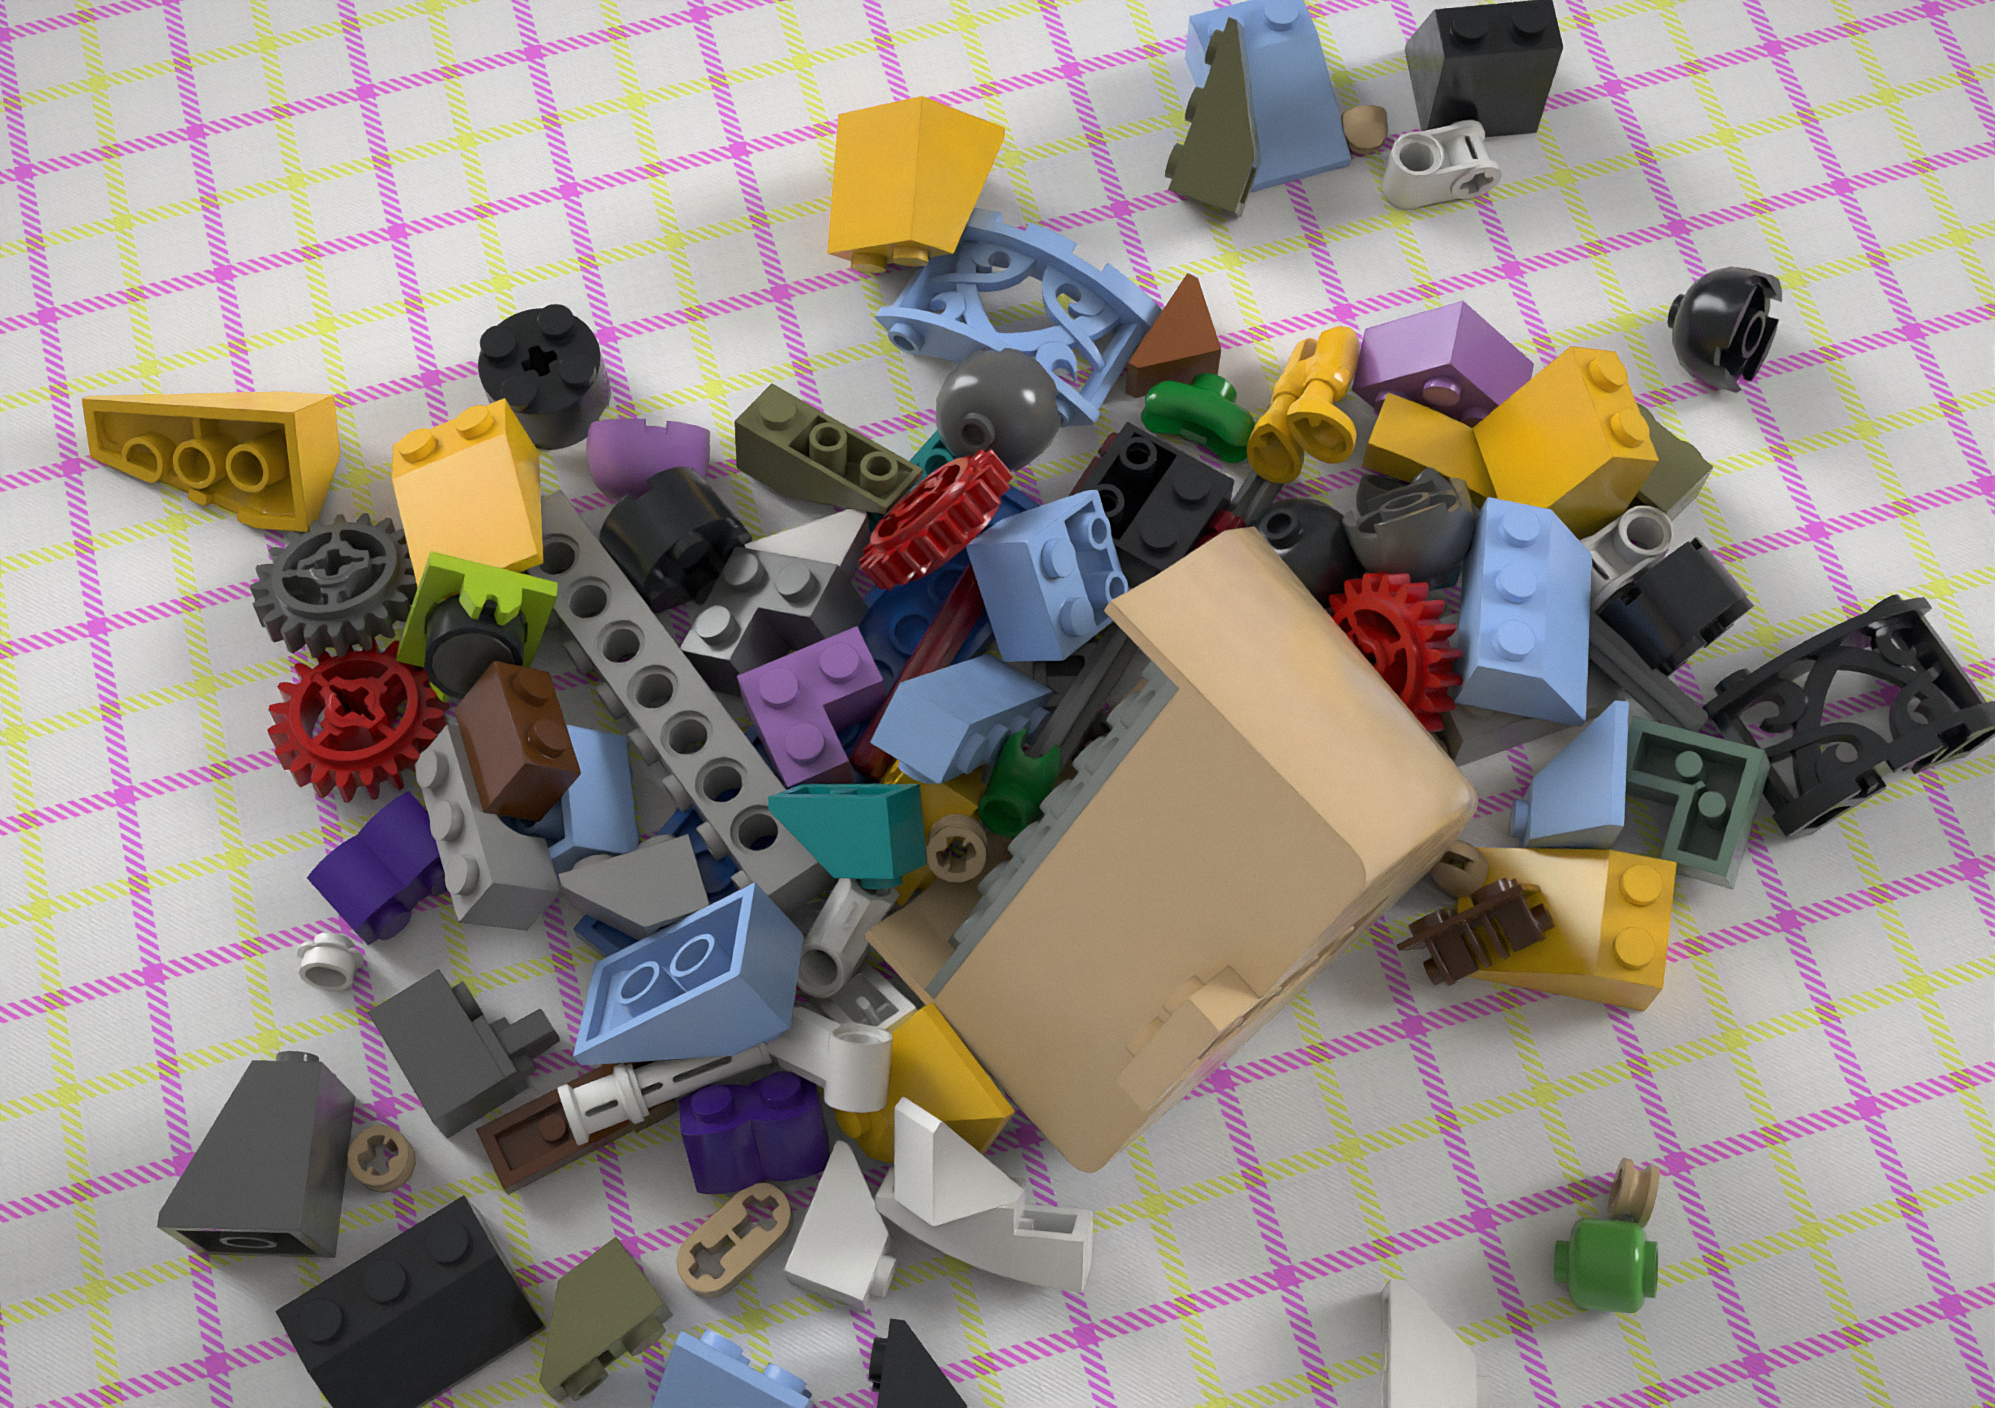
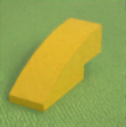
M1389 392L1387 393L1368 441L1362 467L1409 483L1426 468H1434L1449 482V478H1459L1466 481L1472 503L1480 510L1488 497L1498 499L1471 427L1426 406Z

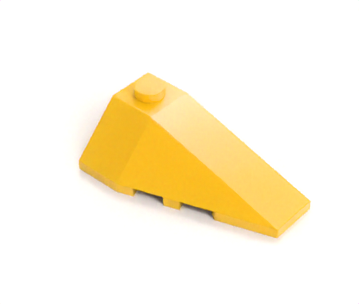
M270 391L97 395L82 398L90 458L153 484L161 481L189 493L188 500L204 507L214 504L238 514L237 521L253 528L310 532L311 522L318 521L341 454L334 394Z

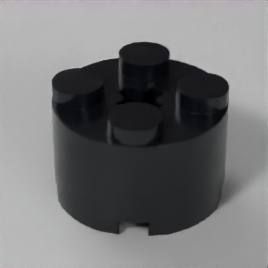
M551 304L544 308L516 313L503 320L497 326L490 327L482 334L479 342L481 350L478 359V372L489 404L505 398L532 443H535L538 449H562L577 444L588 437L590 424L599 421L606 405L609 406L611 386L598 341L592 330L582 320L574 316L566 306Z
M674 467L648 478L646 481L651 485L652 489L639 499L635 500L630 493L624 496L605 519L599 534L600 543L653 613L664 612L667 609L687 603L692 599L696 604L703 605L735 546L745 548L744 544L752 542V535L693 468Z
M1695 537L1691 542L1688 541L1639 578L1634 583L1635 586L1627 593L1629 597L1622 601L1618 596L1599 616L1634 649L1652 671L1658 668L1669 677L1702 647L1706 648L1729 630L1738 619L1754 607V604L1747 598L1748 594L1704 543L1698 537Z

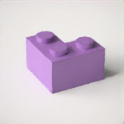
M1462 300L1366 328L1352 391L1372 406L1378 414L1389 392L1430 409L1437 408L1446 416L1473 429L1475 425L1531 379L1534 363Z
M858 626L737 676L745 709L777 779L786 790L801 784H853L849 760L836 733L874 717L886 697L883 678Z

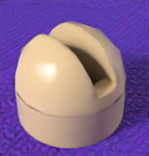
M1364 105L1351 108L1341 115L1340 118L1348 148L1354 153L1371 154L1383 145L1388 134L1387 112L1384 108L1375 105Z
M1455 840L1430 871L1436 884L1447 893L1455 897H1466L1479 890L1484 884L1488 875V862L1485 856L1474 846L1461 840ZM1456 859L1467 862L1465 870L1451 864Z

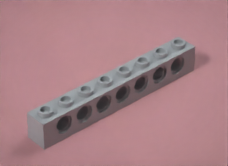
M559 490L541 501L543 563L520 573L558 582L557 598L548 619L547 628L552 632L558 627H562L570 638L562 646L578 671L584 676L593 670L602 682L594 690L615 721L626 715L634 726L635 730L627 735L648 767L659 761L669 776L661 780V783L675 805L682 813L693 808L703 821V824L695 829L711 855L717 862L728 856L739 872L730 878L737 890L739 891L756 882L786 916H789L836 884L840 878H833L769 811L768 797L786 789L563 492ZM570 567L567 571L555 575L559 570ZM603 610L594 617L586 618L593 611ZM636 653L632 659L616 663L622 656ZM671 697L663 706L649 708L655 700ZM705 743L696 753L689 755L681 754L691 744ZM741 789L733 799L726 802H715L718 795L725 790ZM763 836L777 837L775 842L764 850H749L753 842Z

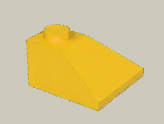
M932 1002L921 1008L892 1033L893 1041L887 1105L878 1111L866 1113L842 1111L831 1107L841 1130L848 1137L855 1139L869 1158L894 1164V1108L903 1096L941 1120L982 1155L985 1154L1015 1113V1110Z

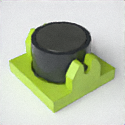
M430 551L398 645L396 661L424 667L430 680V686L439 699L447 703L450 697L463 699L493 661L530 668L557 598L558 582ZM460 591V594L453 595L447 599H443V597L448 595L449 593ZM519 609L522 610L525 618L520 616Z

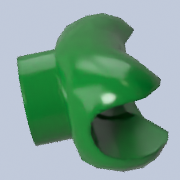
M1211 373L1196 375L1191 384L1169 380L1154 385L1145 396L1146 406L1141 413V422L1149 431L1176 436L1194 442L1229 463H1241L1247 458L1248 441L1256 424L1249 411L1235 403L1237 392L1233 385L1223 377Z
M1021 729L1013 733L1004 743L988 780L985 794L978 805V814L983 824L993 833L1012 840L1027 826L1035 821L1041 822L1045 814L1039 807L1043 800L1053 791L1062 766L1061 749L1057 744L1040 758H1030L1023 753L1022 747L1028 735L1027 729Z

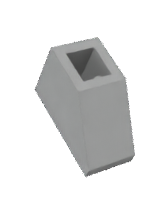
M669 834L655 836L639 844L638 850L615 857L607 854L589 856L578 861L573 866V870L558 874L561 886L574 909L639 941L711 905L688 834L677 838Z

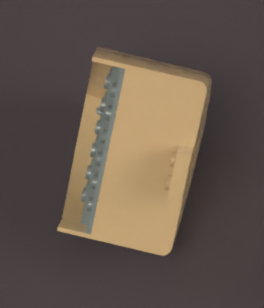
M1254 526L1223 531L1153 578L1110 601L1104 612L1152 660L1142 672L1143 677L1107 714L1109 716L1106 721L1113 729L1106 738L1100 736L1094 741L1089 740L1084 745L1085 749L1077 756L1074 762L1070 759L1060 777L1057 778L1053 791L1043 800L1039 807L1045 814L1041 822H1033L1019 833L1014 840L999 836L992 831L987 833L986 863L977 876L962 883L948 882L937 878L911 903L870 928L864 936L925 1005L934 1003L982 1068L1072 1166L1085 1173H1095L1134 1142L1234 1055L1334 963L1439 862L1477 809V792L1469 779ZM967 852L958 860L965 859L967 857Z

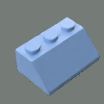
M1488 497L1475 519L1472 546L1463 560L1458 649L1463 651V656L1457 660L1456 674L1463 679L1462 685L1455 686L1454 702L1582 727L1586 722L1592 554L1551 509Z

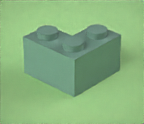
M1633 716L1627 739L1625 794L1675 807L1660 859L1677 862L1676 874L1734 889L1770 769V763L1765 750Z

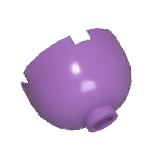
M629 418L595 421L590 424L586 447L588 469L597 488L608 499L617 502L628 493L635 500L639 499L652 489L646 480L670 468H693L705 480L710 461V431L700 426L675 421H667L666 428L647 426L646 419Z

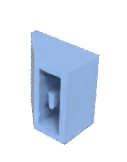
M1087 490L1004 518L966 546L1003 662L1065 660L1113 621L1104 612V609L1111 600L1128 591V583L1122 573L1111 536L1110 523L1104 513L1098 490Z
M705 1329L700 1340L681 1330L672 1348L651 1408H814L810 1400L812 1393L805 1389L806 1382L771 1363H768L762 1374L748 1366L750 1360L742 1355L743 1349L725 1337Z

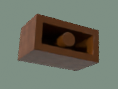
M493 661L454 709L484 813L540 822L582 773L550 673L534 668Z

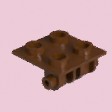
M1502 878L1470 894L1469 897L1474 906L1459 914L1456 908L1449 911L1443 908L1411 923L1408 927L1413 937L1396 946L1399 951L1419 950L1427 947L1432 958L1423 961V966L1429 979L1435 986L1444 981L1451 986L1457 983L1458 980L1480 970L1463 936L1464 934H1466L1481 964L1488 968L1493 965L1492 960L1476 928L1484 925L1497 952L1503 959L1511 956L1510 951L1494 919H1498L1514 952L1547 939L1545 932L1556 927L1544 903L1533 907L1528 899L1529 896L1541 891L1538 885L1518 884L1516 878L1509 881L1507 878Z

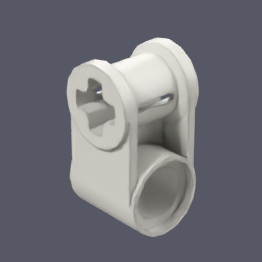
M1463 120L1446 127L1421 132H1409L1401 135L1394 142L1381 184L1382 193L1387 201L1402 209H1417L1425 205L1454 199L1475 198L1493 189L1501 180L1502 172L1499 165L1489 159L1483 144L1485 131L1481 123L1475 120Z
M1636 506L1627 510L1623 515L1593 536H1588L1580 541L1592 554L1590 608L1599 615L1618 596L1623 600L1627 593L1635 586L1634 583L1665 558L1675 536L1674 525L1668 515L1660 509L1651 506ZM1630 540L1643 543L1649 550L1637 548Z

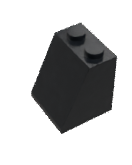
M1529 0L1434 9L1406 42L1405 46L1421 131L1450 126L1463 120L1479 121L1483 126L1485 138L1537 133L1563 50L1553 0Z

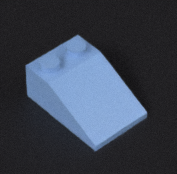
M1249 0L1189 16L1185 60L1196 86L1204 88L1211 65L1205 64V55L1214 31L1216 29L1224 31L1228 17L1238 20L1244 28L1261 163L1250 193L1350 166L1351 156L1320 39L1304 0Z
M754 882L596 962L573 1058L582 1066L733 1056L759 1043H768L775 1040L784 1031L791 1028L804 935L758 884Z

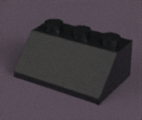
M465 1195L275 1311L308 1374L333 1408H421L546 1329L482 1214Z

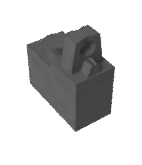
M439 969L368 1012L431 1121L447 1139L528 1089L529 1087L524 1079L537 1069L532 1060L560 1041L559 1035L542 1009L534 1011L511 1025L505 1017L489 1024L464 981L451 987Z

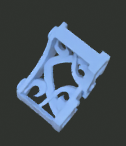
M974 208L954 254L929 257L928 265L919 266L893 306L881 307L875 319L889 332L888 338L892 344L901 351L911 355L934 356L961 363L976 350L985 349V351L994 350L1001 352L1004 348L1017 349L1030 357L1036 356L1035 360L1051 376L1058 390V394L1054 399L1058 407L1057 416L1061 413L1060 427L1094 425L1100 416L1098 409L1141 339L1150 330L1162 312V309L1134 282L1109 263L1105 265L1101 272L1088 262L1072 254L1077 243L1033 222H1030L1024 231L1001 223L1003 221L1001 212ZM992 266L1006 268V270L992 273ZM1028 276L1042 281L1044 308L1055 326L1028 332L997 333L984 312L978 291L992 292L1004 290L1021 283ZM1062 293L1077 302L1068 303V313L1070 316L1058 303L1057 297ZM937 310L944 311L941 315L932 313ZM1112 331L1115 336L1101 356L1093 341ZM1075 348L1094 369L1080 393L1053 373L1058 368L1066 369L1073 377L1074 382H1076L1077 362L1072 351Z

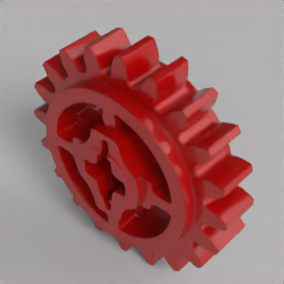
M981 449L972 458L967 455L941 466L909 490L880 520L871 534V543L862 550L865 555L858 560L861 565L860 568L880 590L885 588L887 591H890L898 583L903 586L907 582L918 580L932 573L964 549L990 522L1000 506L1001 496L1010 489L1008 483L1013 479V475L991 449L987 452Z
M1407 573L1363 574L1362 579L1345 581V593L1331 594L1329 596L1331 608L1335 613L1329 615L1428 732L1442 731L1444 725L1438 712L1452 711L1456 708L1455 702L1447 694L1448 687L1462 685L1463 679L1458 674L1452 672V661L1460 659L1463 656V651L1458 648H1450L1448 640L1457 629L1456 623L1442 624L1439 620L1446 603L1443 600L1426 601L1429 585L1426 582L1411 583L1410 576Z
M375 637L372 638V649L368 651L364 649L362 651H354L351 645L345 657L339 658L338 655L331 657L325 650L317 658L319 665L313 669L301 663L294 665L300 683L281 682L278 684L277 687L285 703L269 705L268 710L275 725L268 728L267 731L276 748L274 752L282 768L290 770L299 787L312 783L318 797L323 799L337 786L344 803H350L356 793V789L359 786H364L369 797L372 800H376L379 797L381 782L388 780L394 788L400 791L404 789L401 772L409 769L416 773L414 764L418 761L420 754L431 745L437 737L436 734H439L447 724L449 725L445 711L450 709L449 701L447 703L439 699L430 686V680L424 667L396 661L400 641H393L382 653ZM404 700H407L405 714L395 729L394 720L399 715L397 708ZM324 710L325 717L320 723L323 730L313 738L315 723Z

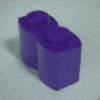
M409 791L398 796L378 811L357 835L343 842L330 852L307 877L310 883L367 945L372 944L378 939L388 940L394 937L409 923L412 916L411 910L419 901L430 894L432 896H439L448 891L436 840L431 834L428 811Z
M776 1072L748 1086L709 1085L679 1099L681 1135L697 1193H732L749 1188L764 1179L774 1181L802 1179L818 1174L826 1168L831 1153L817 1084L793 1072Z

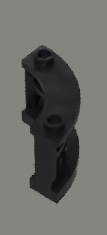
M1899 594L1889 596L1874 605L1868 612L1853 617L1804 641L1752 673L1747 668L1740 669L1721 680L1714 688L1718 696L1702 707L1707 712L1708 719L1714 721L1726 740L1759 749L1761 748L1739 717L1747 709L1760 702H1773L1778 705L1779 715L1765 718L1759 728L1762 731L1773 734L1782 733L1793 728L1791 738L1776 745L1763 748L1770 763V769L1762 794L1775 811L1772 817L1786 837L1814 834L1842 814L1886 789L1887 785L1881 777L1892 771L1895 773L1901 769L1903 772L1911 769L1915 775L1936 765L1965 758L1995 737V701L1987 702L1928 622L1924 615L1932 607L1925 597L1902 600ZM1892 638L1894 639V641L1896 642V644L1899 646L1900 649H1898V648L1892 643V640H1891ZM1871 647V651L1863 648ZM1837 670L1868 674L1902 688L1894 699L1889 711V727L1894 741L1887 743L1873 730L1856 723L1838 722L1821 726L1824 702ZM1809 672L1803 689L1792 682V680ZM1915 697L1921 702L1913 712L1922 714L1927 719L1928 724L1914 721L1907 712L1909 702ZM1833 742L1849 743L1856 749L1857 759L1852 762H1843L1836 755V750L1840 744L1832 745L1822 753L1821 745ZM1791 756L1796 788L1799 797L1796 799L1772 766V763L1782 761Z

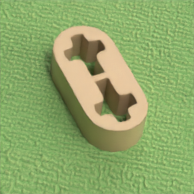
M763 1182L756 1183L749 1188L737 1192L694 1231L679 1248L676 1259L678 1274L686 1287L700 1297L709 1299L721 1297L736 1287L773 1253L789 1236L794 1222L792 1208L785 1194L774 1185ZM754 1202L763 1208L769 1206L772 1202L778 1205L772 1213L776 1222V1226L772 1230L767 1232L763 1227L757 1226L742 1239L737 1236L751 1221L746 1210L749 1205ZM730 1241L734 1246L720 1260L725 1271L721 1277L714 1280L707 1273L698 1279L692 1276L699 1268L694 1258L699 1251L705 1249L709 1254L714 1255Z

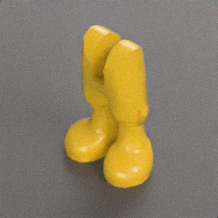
M1333 327L1321 332L1318 341L1313 338H1307L1298 342L1281 377L1274 384L1270 401L1271 406L1256 422L1247 445L1248 461L1255 473L1263 479L1272 483L1285 484L1293 482L1301 472L1304 463V450L1315 459L1329 464L1341 463L1347 460L1353 452L1357 436L1353 421L1343 411L1332 405L1346 396L1349 385L1357 370L1360 343L1356 332L1350 327Z

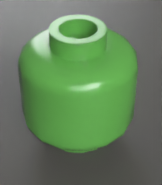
M1580 1219L1572 1227L1570 1241H1556L1554 1255L1555 1283L1568 1284L1569 1297L1577 1308L1636 1313L1643 1306L1645 1297L1656 1298L1658 1242L1647 1241L1644 1229L1634 1222Z

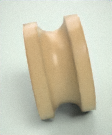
M950 814L940 818L932 826L928 835L926 858L930 869L939 878L948 882L962 883L973 879L982 871L986 863L988 836L984 827L975 818L968 815ZM949 837H963V846H966L969 842L973 844L968 847L965 859H952L951 850L945 854L941 852L946 849Z
M385 1125L371 1126L360 1132L351 1142L347 1153L348 1167L353 1176L369 1190L379 1193L395 1191L405 1185L412 1176L416 1165L415 1151L410 1142L395 1128ZM384 1144L391 1152L398 1148V1155L388 1160V1172L380 1175L372 1166H369L366 1170V1163L372 1161L376 1156L374 1147Z
M1623 1157L1617 1167L1611 1187L1608 1217L1619 1220L1621 1216L1629 1215L1633 1218L1634 1223L1644 1228L1651 1217L1657 1197L1660 1177L1659 1168L1648 1165L1646 1169L1638 1170L1634 1167L1633 1160Z

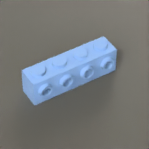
M988 653L901 682L870 743L900 760L898 767L907 776L925 784H934L935 782L942 784L961 774L966 773L968 775L975 768L983 764H992L998 758L1007 739L1021 729L1028 730L1023 746L1026 743L1032 746L1050 719L1051 713L1044 708L1053 690Z

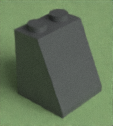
M283 1051L277 1053L276 1061L252 1060L161 1208L158 1215L157 1228L199 1255L335 1258L348 1161L347 1153L350 1145L356 1096L323 1062H319L317 1055L300 1051Z

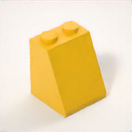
M924 96L838 114L827 254L851 261V269L865 273L885 272L886 264L892 263L912 267L928 265L929 257L954 254L1004 141L1005 128Z
M1570 346L1473 427L1498 499L1551 509L1578 540L1593 536L1623 515L1659 462L1649 436L1648 424L1640 414L1627 381L1628 374L1626 368L1619 360L1616 351Z

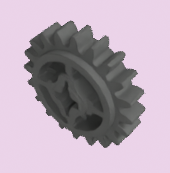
M363 513L356 523L346 522L343 514H338L334 523L323 526L317 520L312 521L310 532L300 535L291 531L287 534L291 544L285 549L271 547L268 550L273 564L256 566L255 570L260 581L251 584L250 590L255 599V602L252 604L261 626L266 627L270 639L274 643L284 640L290 653H295L307 644L312 658H318L325 651L326 647L335 648L339 658L345 657L351 645L359 644L364 650L368 651L372 649V638L379 634L387 638H394L396 635L392 625L397 620L401 622L407 621L411 610L410 605L413 604L418 589L404 529L396 531L392 519L388 517L380 521L376 526H373L369 513Z

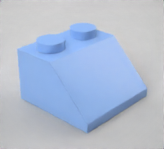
M566 725L582 774L540 822L504 816L501 819L506 826L519 834L544 838L546 840L559 885H561L558 874L573 870V866L584 858L599 854L615 857L638 850L639 829L635 820L632 792L633 773L629 764L626 736Z

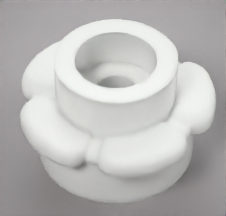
M327 932L318 934L314 941L302 943L297 951V956L302 958L299 970L301 979L308 985L322 990L339 991L350 987L353 983L354 974H357L358 968L363 967L364 964L363 955L354 948L353 942L346 936L337 933Z

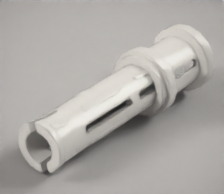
M759 1043L733 1056L658 1060L637 1069H633L632 1064L624 1065V1063L613 1066V1074L574 1089L568 1084L557 1089L573 1136L579 1146L589 1141V1134L628 1119L634 1124L644 1121L643 1117L650 1115L648 1108L709 1086L759 1065H767L772 1063L770 1054L767 1053L766 1043Z

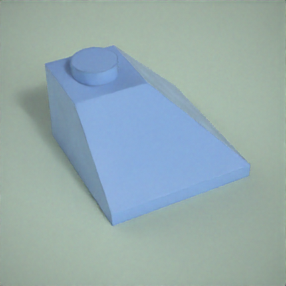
M1615 700L1532 779L1522 800H1513L1509 819V837L1519 839V848L1603 850L1611 848L1624 827L1629 702Z

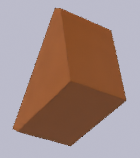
M1189 273L1186 274L1128 361L1126 394L1134 398L1144 397L1154 385L1162 381L1172 380L1191 384L1193 378L1198 374L1211 373L1218 375L1221 347L1197 277Z

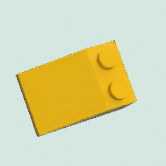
M505 398L486 406H472L460 413L455 419L431 429L420 428L404 436L401 441L393 444L392 483L417 587L419 586L430 551L518 573L543 563L539 452ZM460 591L449 593L448 595L444 596L443 599H447L453 595L460 594Z
M1475 847L1485 856L1488 862V875L1481 888L1502 878H1507L1508 881L1516 878L1518 884L1538 885L1541 891L1529 896L1528 899L1533 907L1544 903L1556 927L1545 932L1547 939L1514 952L1498 919H1494L1510 951L1511 956L1503 959L1497 952L1484 925L1476 928L1492 960L1493 965L1488 968L1481 964L1466 934H1464L1463 936L1480 968L1479 971L1466 977L1645 1011L1661 992L1664 984L1677 862L1603 849ZM1463 861L1462 870H1465L1466 861ZM1469 896L1458 897L1456 910L1459 914L1474 906Z

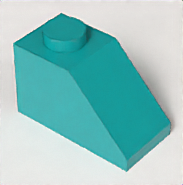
M801 784L768 797L769 811L833 878L861 879L862 888L885 889L901 885L903 883V875L927 865L920 784Z

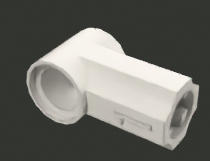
M840 878L802 943L797 986L804 993L813 997L826 998L835 995L867 959L870 943L864 936L870 928L886 919L900 895L894 887L865 889L862 888L861 879ZM825 952L828 953L834 960L830 959L825 954Z
M804 1007L793 1009L791 1028L784 1031L775 1040L767 1043V1053L774 1055L778 1059L780 1067L824 1087V1101L830 1107L842 1111L866 1113L878 1111L887 1105L893 1041L892 1034L887 1030L865 1024L841 1025Z

